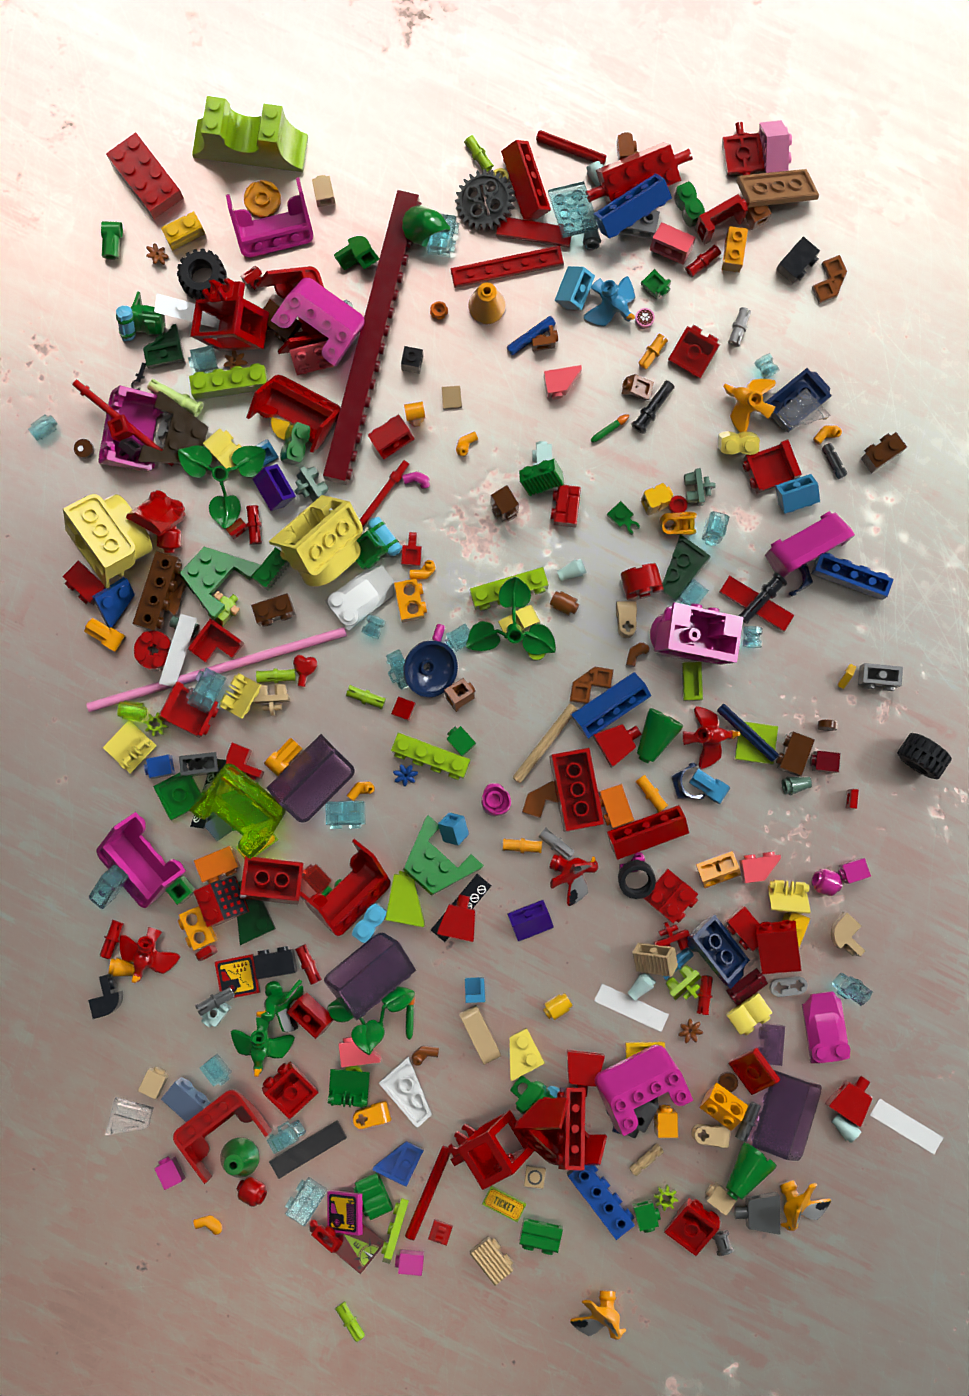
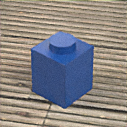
M168 754L146 759L147 764H144L145 774L149 775V778L155 779L175 775L172 755Z

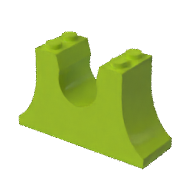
M206 97L204 116L197 120L192 151L193 158L303 172L308 134L295 128L287 120L283 106L264 103L261 116L251 117L233 111L230 107L231 104L226 98Z

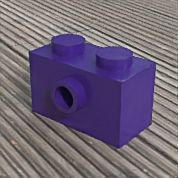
M278 464L264 467L252 479L270 511L284 508L296 497Z

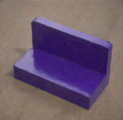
M544 900L508 913L518 941L554 928Z

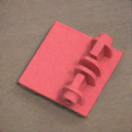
M327 341L289 350L297 375L333 367L322 355V349Z

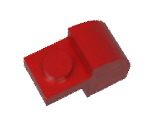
M233 742L231 743L226 756V764L231 774L241 779L243 772H245V777L256 780L257 777L262 779L264 771L247 765L252 750Z

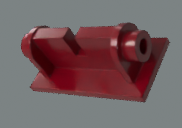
M755 968L740 979L731 989L728 988L725 991L736 1006H739L765 987L768 982L765 976Z

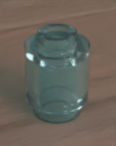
M44 414L33 422L28 430L37 441L43 440L57 430L56 425L58 423L52 415L47 416Z

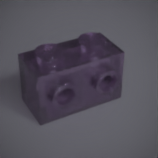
M764 1023L762 1027H759L758 1037L761 1041L758 1050L770 1065L782 1066L785 1026L782 1024Z

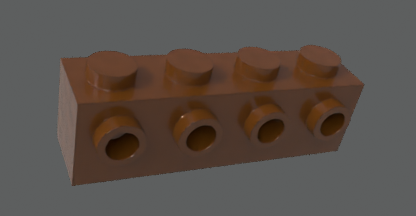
M159 551L155 552L132 623L133 625L150 631L162 629L165 621L163 615L165 611H168L171 602L169 600L170 593L174 592L176 588V575H179L182 569V563H180L181 560L178 557Z

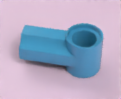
M697 769L689 782L706 793L708 798L718 804H721L730 790L727 784L712 778L700 769Z

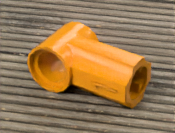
M423 401L404 404L408 423L414 427L420 426L425 419Z
M94 618L88 621L84 632L99 640L101 644L116 652L125 638V635L112 627H107Z
M290 738L277 752L272 753L264 764L279 777L289 767V763L303 749Z

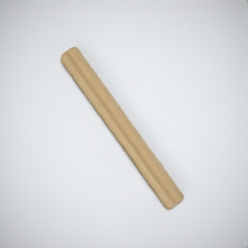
M569 704L514 774L513 779L516 782L521 783L566 726L572 718L571 714L577 711L574 705Z

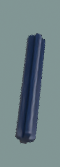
M722 704L717 709V712L767 759L773 762L779 756L768 743L727 705Z

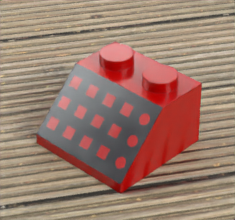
M236 876L210 883L193 891L207 927L218 926L249 912L245 899L240 898V886Z

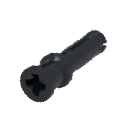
M664 381L648 406L640 410L641 414L636 421L631 423V426L636 431L645 434L650 422L656 419V412L675 388L670 381Z
M775 572L773 578L762 586V591L738 616L743 617V622L748 624L770 598H775L777 596L776 593L782 586L787 585V581ZM760 601V603L752 611H750Z

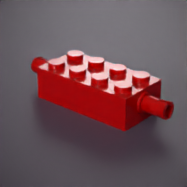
M662 142L596 170L600 186L585 191V194L588 195L587 200L590 203L604 196L606 205H608L654 174L663 177L667 186L681 181L678 165L693 160V156H690L692 153L688 148L674 155L671 144Z

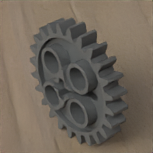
M486 169L483 170V174H480L477 170L475 177L469 174L470 180L463 179L465 185H459L462 191L456 192V195L459 197V199L455 200V203L459 205L456 207V210L460 212L458 216L461 219L463 218L464 224L469 223L468 226L471 229L475 226L477 231L482 227L486 232L488 226L493 231L495 224L501 227L500 221L507 222L505 216H511L512 214L509 209L515 208L511 204V202L516 201L512 196L515 192L513 189H510L512 187L511 183H507V178L505 176L502 178L500 172L495 175L493 170L489 174ZM481 185H483L484 194L487 197L486 203L490 211L489 216H487V209L483 203L484 197L480 189ZM491 186H496L494 191L488 192ZM477 191V192H478L477 196L474 197V198H471V197H470L471 194H472L473 192ZM500 203V206H499L498 209H496V210H493V209H492L493 206H494V204ZM478 209H482L481 214L475 215Z

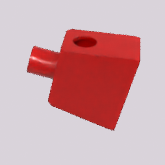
M621 724L599 732L593 738L612 768L636 748L633 740L642 734L637 726L626 730L625 726Z
M459 894L457 905H448L437 934L470 942L474 941L475 909L468 908L469 896Z
M567 1050L569 1084H575L576 1088H586L587 1097L588 1086L596 1087L595 1077L602 1070L605 1055L602 1053Z
M862 1076L858 1078L855 1085L847 1080L844 1081L825 1104L861 1127L873 1098L865 1093L870 1081Z

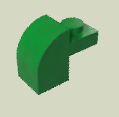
M364 236L349 238V244L334 253L335 259L344 271L358 262L363 269H366L380 260L377 252Z

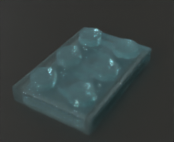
M584 181L548 190V196L562 238L599 229L593 215L595 212L592 203H589L587 200L588 195L585 194L587 188Z

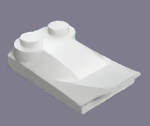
M382 565L373 566L370 569H365L338 591L331 593L325 602L349 631L393 597L395 581Z

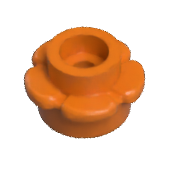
M437 301L430 307L431 316L438 320L444 319L445 315L448 314V307H446L444 302Z

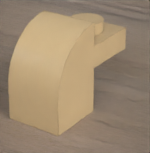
M843 912L831 927V940L836 948L841 949L846 945L844 949L850 955L861 957L865 950L851 938L861 925L847 912Z

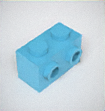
M568 266L555 301L565 309L582 310L595 275L585 267Z

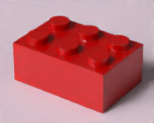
M245 856L240 898L298 905L300 898L298 893L301 889L304 863Z

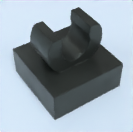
M132 438L123 439L118 445L121 448L120 456H124L126 453L129 455L127 461H133L136 456H139L142 448Z

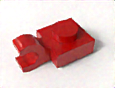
M409 532L408 545L402 546L401 565L421 566L422 546H416V532Z

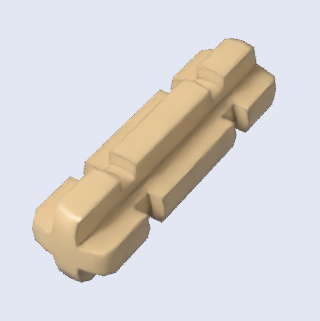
M655 1144L651 1151L648 1150L637 1160V1163H633L629 1169L635 1176L639 1175L642 1169L647 1168L654 1162L657 1156L659 1157L663 1154L664 1151L659 1144Z

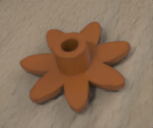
M156 243L153 244V248L147 246L146 249L150 253L146 257L152 258L153 264L159 261L162 265H165L164 259L169 258L167 254L163 253L165 248L158 249Z
M234 350L232 351V356L226 354L225 358L228 362L224 363L223 366L230 367L231 370L235 366L247 365L248 362L242 360L245 353H240L237 356V352Z
M689 1019L688 1026L680 1024L684 1031L680 1032L678 1036H685V1043H688L691 1038L694 1042H697L696 1035L703 1034V1031L698 1029L701 1023L696 1022L693 1025L692 1019Z

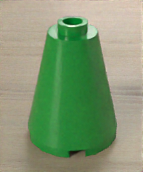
M650 708L637 750V754L640 755L639 759L648 764L650 761L654 762L679 734L683 724L656 709Z
M235 1138L224 1145L220 1154V1162L225 1172L233 1177L242 1178L255 1171L259 1164V1151L253 1141L247 1138Z
M744 1142L725 1187L728 1190L727 1194L736 1201L738 1198L742 1200L771 1174L777 1165L771 1159L767 1161L762 1152Z

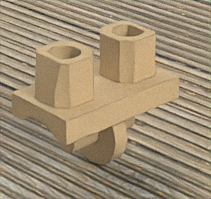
M285 684L275 685V695H268V686L262 685L259 689V694L254 698L253 702L256 704L269 703V705H262L263 711H270V715L275 716V710H282V704L275 703L290 702V696L287 694Z

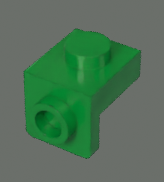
M655 269L641 281V285L656 300L660 296L664 297L671 289V280H665Z

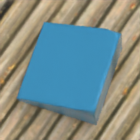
M268 439L256 445L266 451L263 467L279 458Z

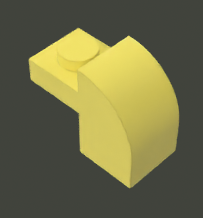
M532 605L516 611V623L521 626L523 632L529 630L533 624L541 623ZM512 614L498 621L502 631L507 633V627L513 624Z

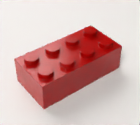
M136 132L106 153L112 166L153 219H156L184 198L178 186Z
M590 748L550 755L549 759L563 832L603 825L604 820Z

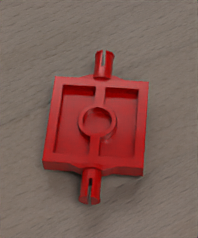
M739 122L735 123L737 133L733 136L722 138L727 175H750L753 172L764 171L765 166L760 132L746 133L743 129V122H740V124Z

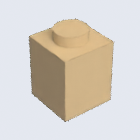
M319 175L312 179L317 207L336 204L330 175Z
M160 1067L149 1068L138 1092L157 1099L169 1075L165 1074L166 1071Z
M715 1182L714 1185L711 1184L705 1191V1199L727 1216L737 1201L727 1194L728 1190Z

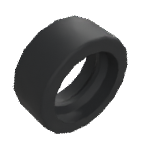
M640 860L629 861L619 870V886L627 897L642 899L650 895L656 885L655 874L651 866L646 862ZM636 870L646 872L648 882L645 886L638 889L627 886L625 879L629 873Z

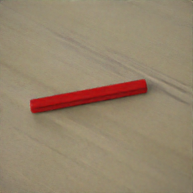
M442 1146L406 1231L405 1237L414 1241L450 1157L451 1152L447 1146Z

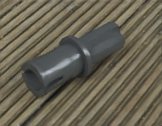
M228 987L215 995L211 994L210 998L195 1005L199 1015L203 1016V1014L214 1008H220V1005L235 997L234 992Z
M755 1102L750 1103L735 1135L736 1138L745 1142L748 1141L753 1126H756L754 1122L761 1108L759 1104Z

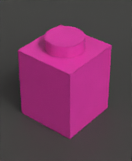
M859 858L839 865L840 870H838L841 881H844L845 884L871 877L865 858Z
M169 1156L158 1161L159 1165L154 1168L164 1190L185 1179L176 1156L171 1159Z
M401 1249L400 1255H396L395 1267L399 1268L398 1274L422 1276L424 1251Z

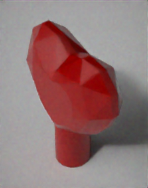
M297 655L294 658L293 665L299 674L298 686L305 687L307 676L312 674L317 667V660L314 657L305 658L302 655Z

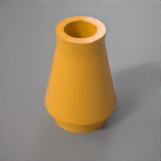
M117 957L116 959L111 958L108 974L113 975L112 977L133 975L134 964Z

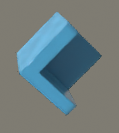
M449 812L438 823L442 840L446 843L459 846L469 835L465 818L462 815Z
M484 977L465 979L466 1003L485 1002Z

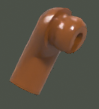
M640 642L631 647L626 665L635 667L637 657L641 654H647L650 650L649 646L644 642Z
M430 1046L419 1047L411 1057L412 1063L419 1066L428 1056L438 1057L439 1048Z

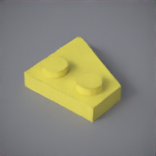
M527 1028L509 1037L511 1081L545 1064Z

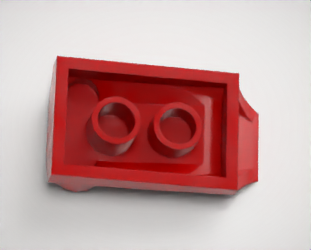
M156 490L150 493L146 501L130 511L126 518L160 537L183 521L185 507L179 500L171 499L164 492Z

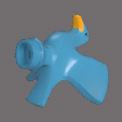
M628 276L624 277L619 285L613 280L603 282L601 278L592 284L591 289L600 294L602 302L584 315L585 320L595 325L606 326L616 312L620 313L626 321L635 319L627 303L635 299L634 288Z

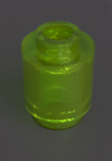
M120 701L117 715L125 720L141 722L147 716V707L141 702Z

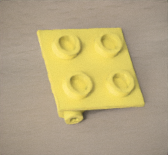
M238 673L237 676L234 675L230 683L237 688L228 686L234 690V693L232 694L226 690L225 692L232 695V697L224 694L220 700V707L243 719L244 715L248 713L252 701L259 694L261 684Z
M128 720L106 743L103 749L123 769H126L131 774L157 745L135 724Z
M775 879L770 881L768 893L771 910L796 912L799 914L811 913L807 895L809 884H806V882H796L794 888V881H791L790 887H788V881L784 882L783 880Z

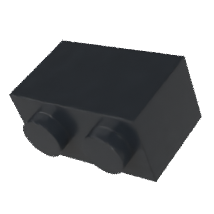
M803 236L778 264L776 270L792 284L797 279L801 281L807 273L805 270L809 266L813 267L819 260L817 256L820 250Z
M288 946L279 947L277 952L272 953L269 952V949L257 951L258 955L253 956L257 980L297 972L294 949H289Z

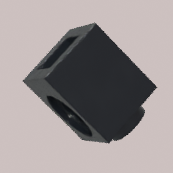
M404 346L401 360L402 371L420 374L424 357L423 349Z

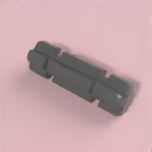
M832 443L824 445L822 450L824 454H827L826 458L832 469L836 471V477L838 479L845 477L847 471L845 467H842L843 464L837 452H834Z

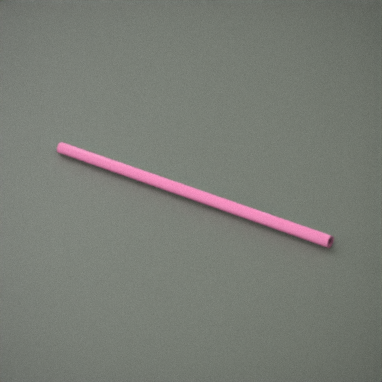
M342 627L183 674L178 677L177 681L187 684L347 636L345 628ZM156 682L87 703V709L89 712L173 687Z

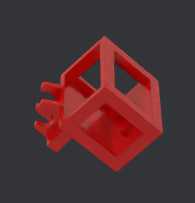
M229 278L224 279L226 284H221L214 279L209 280L211 284L210 293L207 288L203 289L202 294L206 299L196 300L190 337L218 351L263 349L269 312L243 298L245 283L241 281L234 282ZM202 311L220 320L218 331L199 332Z
M511 1110L486 1122L476 1130L464 1124L461 1129L467 1132L468 1137L457 1131L454 1137H456L459 1147L453 1146L452 1143L448 1146L453 1155L450 1159L452 1164L456 1166L465 1161L482 1190L513 1175L531 1156L534 1150L515 1134L523 1148L513 1154H506L495 1135L507 1123L512 1131L517 1120Z

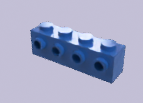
M654 174L593 215L600 232L610 239L617 236L625 228L634 225L642 217L648 216L651 211L665 205L668 200L672 199L665 179L658 174Z
M824 553L817 557L811 572L812 575L880 600L888 597L894 580L885 573L871 571L866 566H857L849 560L835 558L830 553Z
M633 672L571 715L578 728L589 739L651 697V694L642 679Z
M584 1165V1170H569L567 1172L569 1179L616 1240L635 1226L633 1222L634 1215L628 1208L624 1210L621 1206L623 1201L616 1192L614 1194L611 1193L608 1189L610 1184L604 1176L602 1178L596 1173L598 1168L595 1165Z

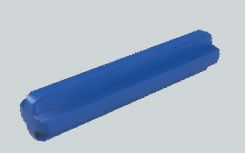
M548 316L507 346L508 352L514 355L531 343L532 339L548 331L549 325L555 326L554 318Z

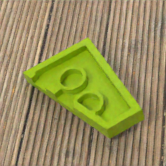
M401 1198L400 1203L396 1202L393 1214L396 1217L394 1223L390 1222L387 1234L390 1237L388 1243L384 1242L381 1254H384L382 1262L390 1264L409 1200Z

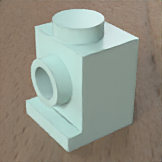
M545 441L536 442V450H532L533 462H536L533 463V466L544 460L552 459V444H547Z
M225 1002L220 1005V1008L212 1009L217 1012L216 1017H212L209 1011L201 1016L203 1018L201 1021L208 1027H216L232 1007Z

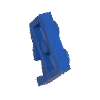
M123 577L111 584L109 588H105L92 596L107 627L110 628L115 625L135 593L127 578Z
M405 1141L377 1163L372 1170L407 1187L424 1149Z

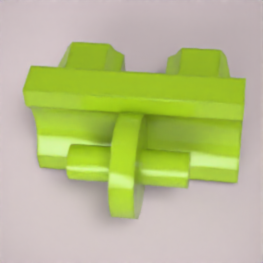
M685 965L679 971L685 978L680 984L674 977L666 982L670 990L669 993L675 1001L681 995H683L685 1000L691 995L697 999L698 995L695 992L701 988L696 983L701 979L699 972Z

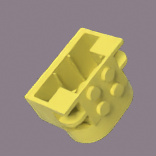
M91 494L63 508L65 531L107 589L110 587L109 579L116 575L119 577L124 576V571L131 568L135 564V560L151 552L152 543L145 528L126 518L132 509L123 497L115 494L103 500L99 495Z
M321 495L276 534L269 543L281 547V558L287 560L291 567L299 572L305 584L318 587L335 580L358 559L361 547L356 540L361 536L363 527L350 501Z

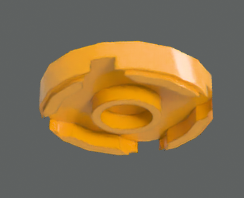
M260 180V182L251 183L246 188L244 204L251 215L265 218L274 215L279 210L281 195L273 183Z

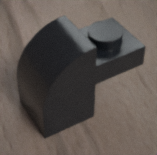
M111 974L99 977L103 996L88 1000L93 1019L115 1012L122 1003L123 991L115 993L116 982L114 977L111 978Z

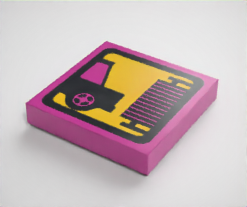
M336 1190L327 1191V1226L333 1228L336 1233L362 1235V1194Z

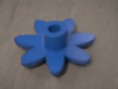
M401 764L400 771H393L394 775L398 776L395 782L402 781L403 786H406L408 781L415 783L413 776L418 775V772L412 771V765L405 768Z

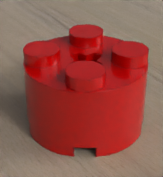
M656 563L644 564L637 569L633 567L621 573V580L627 600L635 599L638 596L640 599L651 596V592L658 593L664 590Z
M159 631L143 632L134 644V657L143 667L151 671H161L164 668L172 640ZM156 648L159 650L158 653H152V649Z

